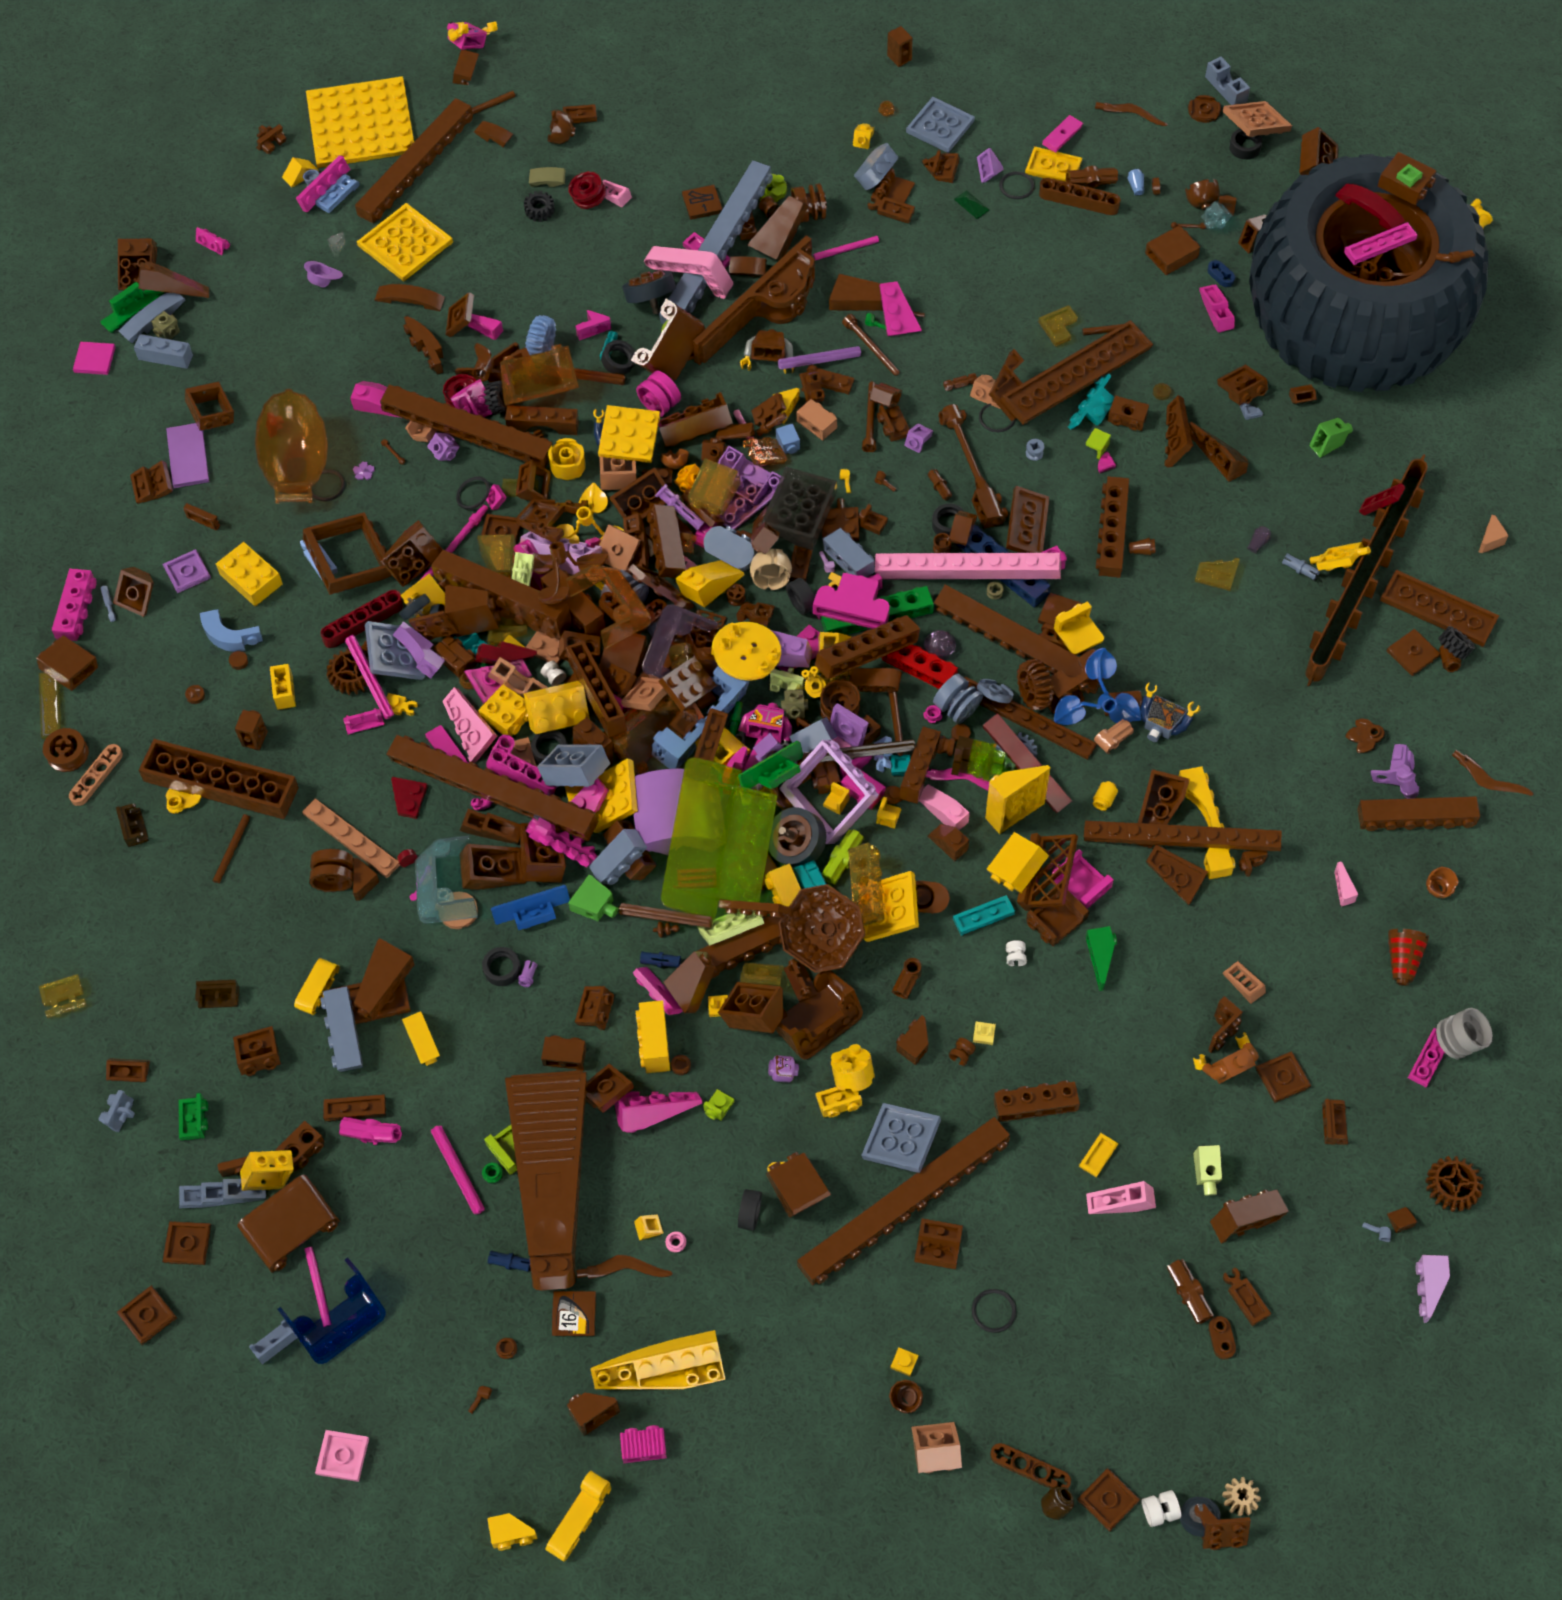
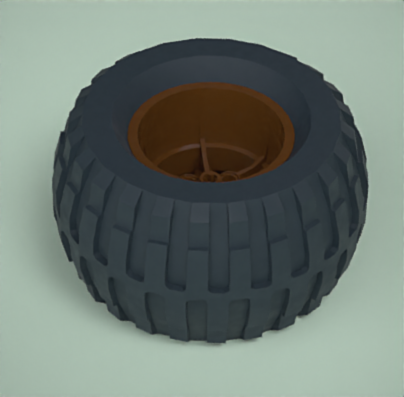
M1364 154L1353 158L1344 156L1334 159L1331 164L1321 163L1310 170L1308 175H1300L1284 192L1280 200L1274 203L1256 237L1249 285L1255 316L1258 318L1259 327L1265 333V339L1270 348L1279 350V357L1288 366L1295 365L1299 368V373L1305 377L1323 380L1324 385L1336 388V385L1348 387L1350 391L1363 392L1364 388L1386 391L1390 390L1393 384L1405 386L1414 383L1417 377L1426 376L1431 373L1468 336L1487 290L1488 249L1483 227L1479 224L1480 216L1473 206L1466 204L1467 196L1459 188L1452 187L1448 183L1449 179L1439 173L1435 174L1436 182L1434 186L1428 188L1425 198L1423 200L1420 199L1416 205L1377 187L1381 173L1394 156L1380 157L1374 154ZM1346 184H1354L1378 194L1400 213L1405 220L1404 223H1409L1417 234L1416 240L1353 265L1344 253L1345 247L1385 232L1387 229L1379 224V218L1354 202L1348 205L1337 198L1336 193ZM1473 250V253H1475V256L1461 259L1455 263L1436 260L1437 253L1449 254L1454 251L1463 252Z

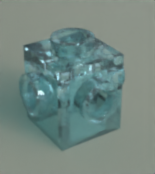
M1214 201L1211 206L1206 208L1205 213L1201 217L1208 229L1218 231L1226 226L1228 220L1233 215L1223 204Z

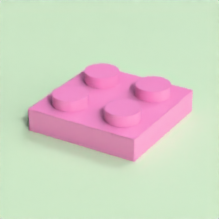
M326 1430L315 1474L359 1482L369 1438Z

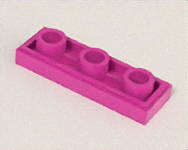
M1069 115L1043 140L1042 145L1056 153L1082 128L1083 123Z
M648 967L635 969L633 975L637 978L638 984L650 992L649 995L652 999L656 1001L663 1000L666 1014H679L683 1011L670 991Z
M1433 1028L1408 1076L1409 1079L1424 1087H1427L1445 1053L1438 1042L1436 1028Z

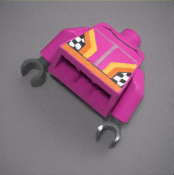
M770 703L768 706L760 704L755 710L743 716L738 729L740 732L735 737L738 740L742 739L741 742L745 745V733L748 737L762 739L771 733L779 743L783 741L782 746L785 748L791 741L789 736L792 734V725L788 718L784 716V710L780 709L777 704Z

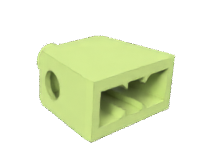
M1220 1145L1199 1146L1193 1153L1197 1185L1204 1186L1205 1196L1217 1195L1216 1184L1222 1180ZM1206 1170L1209 1171L1212 1176L1208 1175L1206 1173Z

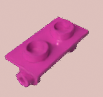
M196 228L197 243L220 255H223L224 248L228 249L230 247L228 240L221 237L217 238L215 234L207 229Z
M376 708L372 711L352 716L347 715L343 718L347 734L384 725L381 710Z

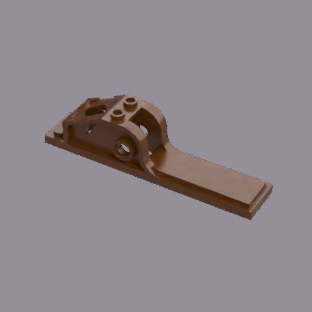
M805 236L693 340L694 362L699 365L702 362H707L754 317H763L772 323L785 324L792 321L797 315L803 314L808 301L806 299L809 290L813 287L815 281V258L812 257V239Z

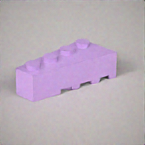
M531 531L521 536L520 543L528 539L533 543L539 554H551L549 546L553 542ZM565 538L558 541L563 542L565 551H569L575 561L583 555L598 554L602 551V546L595 545V548L587 547V543L583 542L572 544L569 543V539ZM568 557L565 563L559 565L562 571H567L573 577L582 578L585 576L578 566H574Z

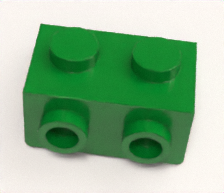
M197 1093L196 1098L179 1100V1139L181 1141L205 1138V1131L208 1130V1120L205 1118V1111H208V1102L201 1093Z

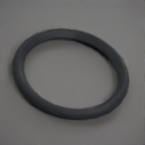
M1019 171L1005 174L999 182L1000 191L1006 197L1017 200L1030 196L1035 186L1033 179L1028 174ZM1011 175H1022L1030 181L1031 189L1025 195L1012 196L1003 189V182Z
M985 405L979 413V421L981 425L991 432L998 433L1007 431L1015 424L1016 421H1012L1011 424L1004 429H992L986 426L982 419V415L985 409L992 405Z
M321 470L315 473L308 482V492L319 501L336 499L345 489L343 476L335 470ZM332 473L341 480L342 485L339 492L327 498L315 495L311 488L313 480L321 474Z
M480 476L471 477L464 481L456 494L458 505L463 509L479 507L489 496V482ZM474 480L483 481L486 484V493L483 499L471 506L462 504L460 493L463 487Z
M988 1289L981 1292L973 1301L972 1316L981 1329L991 1333L1005 1331L1013 1324L1016 1318V1305L1011 1296L1006 1292L998 1289ZM996 1293L1004 1296L1010 1302L1012 1316L1006 1325L1000 1328H989L979 1321L976 1314V1306L983 1296Z

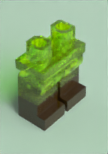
M959 736L951 774L959 776V772L989 781L990 776L1001 775L1006 752L996 750L997 744L991 743L990 745L983 741Z

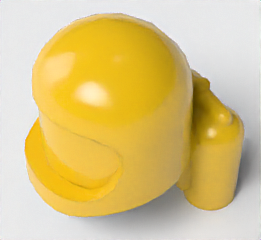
M1475 199L1471 206L1475 208L1480 216L1479 224L1484 228L1493 221L1490 213L1482 210L1483 207L1480 205L1482 202L1479 199Z
M815 666L811 667L810 671L803 670L802 677L806 679L805 690L807 694L813 698H818L826 683L822 677L818 676L819 670Z

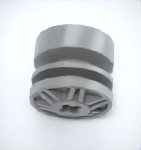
M1475 1008L1465 1009L1456 1013V1015L1441 1020L1437 1024L1436 1029L1440 1047L1448 1056L1454 1059H1460L1473 1052L1487 1048L1491 1044L1493 1037L1489 1021L1483 1013Z

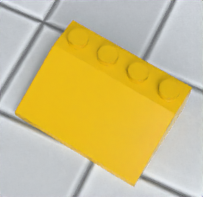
M1048 765L1004 772L990 780L985 818L999 834L1045 804L1050 767Z

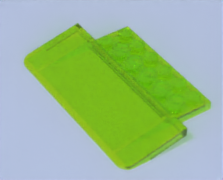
M700 758L688 759L684 767L661 892L663 905L690 914L710 916L715 920L719 900L759 902L778 795L740 787L738 775L742 770Z

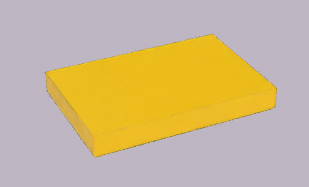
M1034 146L1025 173L1066 182V172L1069 170H1079L1082 158L1060 152L1055 153L1054 151Z

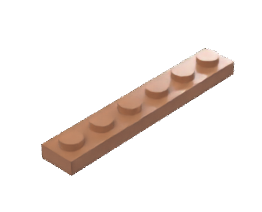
M316 798L302 811L303 815L384 877L388 878L400 866L396 859Z

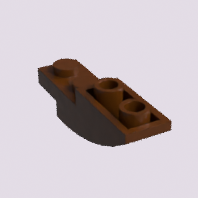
M405 316L403 328L406 335L410 334L411 336L409 340L412 347L416 346L418 352L422 351L424 356L429 358L428 364L431 370L434 369L437 375L443 373L440 361L443 358V352L439 342L425 326L415 319Z

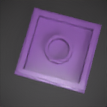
M196 549L163 564L177 593L211 579Z
M837 703L833 707L830 724L836 735L851 746L863 745L869 723Z

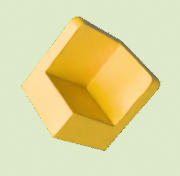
M833 782L831 784V792L823 803V807L840 815L849 801L850 790Z
M883 797L877 813L876 823L895 829L901 808L887 804V797Z

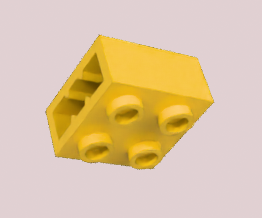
M504 684L478 710L489 726L502 735H509L511 737L519 732L525 722L529 721L525 699Z

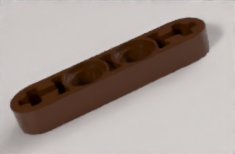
M1002 1443L995 1444L991 1449V1460L999 1466L1050 1489L1058 1484L1053 1479H1051V1483L1047 1482L1052 1471L1055 1472L1053 1474L1054 1478L1060 1479L1061 1476L1065 1478L1064 1482L1067 1485L1063 1484L1061 1487L1067 1489L1070 1487L1071 1478L1065 1471ZM1003 1449V1454L1010 1457V1453H1013L1010 1465L1007 1464L1008 1459L1005 1457L997 1459V1454L994 1451ZM1023 1458L1026 1461V1467L1024 1469L1016 1468L1014 1465L1015 1459ZM1037 1467H1043L1047 1475L1044 1478H1038L1034 1470Z

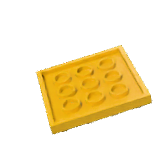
M407 203L357 241L358 247L403 282L453 243L452 237Z

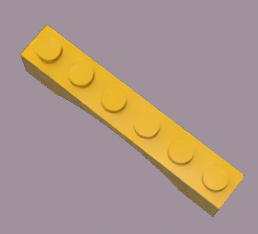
M1203 767L1180 770L1179 776L1190 779L1185 797L1198 807L1208 827L1224 828L1223 823L1219 822V809L1217 806H1214V793L1212 789L1209 790L1208 774L1204 773ZM1208 849L1204 859V866L1206 871H1208V879L1232 875L1235 868V860L1233 857H1230V849Z

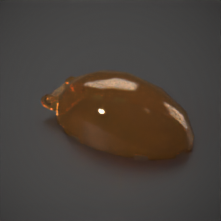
M285 389V392L274 393L263 405L262 412L257 420L255 449L258 464L268 484L274 488L275 503H312V488L317 484L326 465L328 441L325 425L318 414L316 405L305 394L293 392L292 389Z

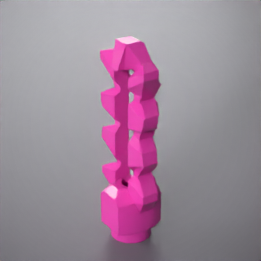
M540 817L538 820L532 818L526 829L531 839L545 846L551 845L555 851L566 854L572 860H577L582 866L588 867L598 857L594 853L595 847H582L581 839L575 838L570 840L569 833L566 831L556 833L555 825Z

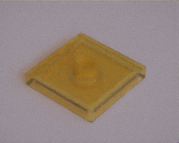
M744 963L740 982L780 985L784 966Z

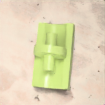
M515 552L514 566L512 568L513 580L530 586L535 555Z
M789 667L787 672L773 669L770 673V691L779 692L781 688L787 690L803 689L804 678L794 674V668Z

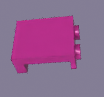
M1079 849L1074 855L1068 891L1088 909L1112 888L1114 879L1109 875L1106 877L1102 876L1082 857V851ZM1067 858L1062 865L1058 864L1059 867L1063 866L1067 862ZM1057 866L1052 870V874L1058 870ZM1064 874L1059 875L1054 882L1056 884L1061 882Z

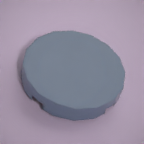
M981 679L979 681L977 690L985 697L1001 703H1010L1012 701L1014 693L1006 685L1001 684L999 686L995 680Z

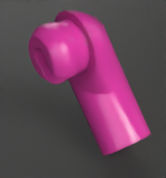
M474 798L471 801V806L474 810L481 811L491 807L493 802L483 798Z

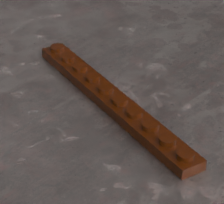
M1085 820L1084 841L1281 851L1282 830Z

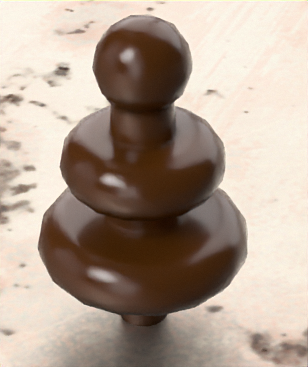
M661 921L658 922L657 928H653V932H658L660 938L664 936V932H666V935H670L671 931L678 932L680 930L678 925L670 926V923H666L663 926Z

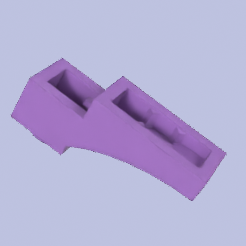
M404 621L393 634L411 653L417 663L416 668L429 678H432L445 661L430 649L433 643Z

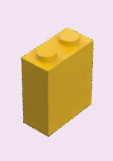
M1014 832L986 870L992 874L990 878L996 883L1000 884L1003 882V886L1008 890H1016L1022 893L1049 855L1040 846Z

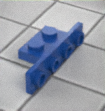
M562 885L492 907L491 911L496 925L515 919L518 930L556 919L553 907L568 903L570 898L566 885Z

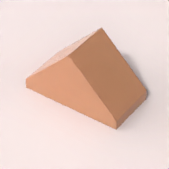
M1491 515L1479 553L1505 545L1509 536L1495 515Z

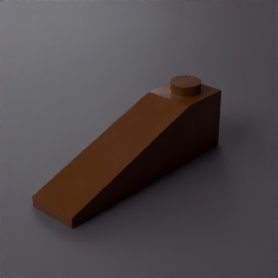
M1152 769L1138 823L1167 825L1184 800L1190 779ZM1137 844L1148 848H1152L1153 846L1149 844Z

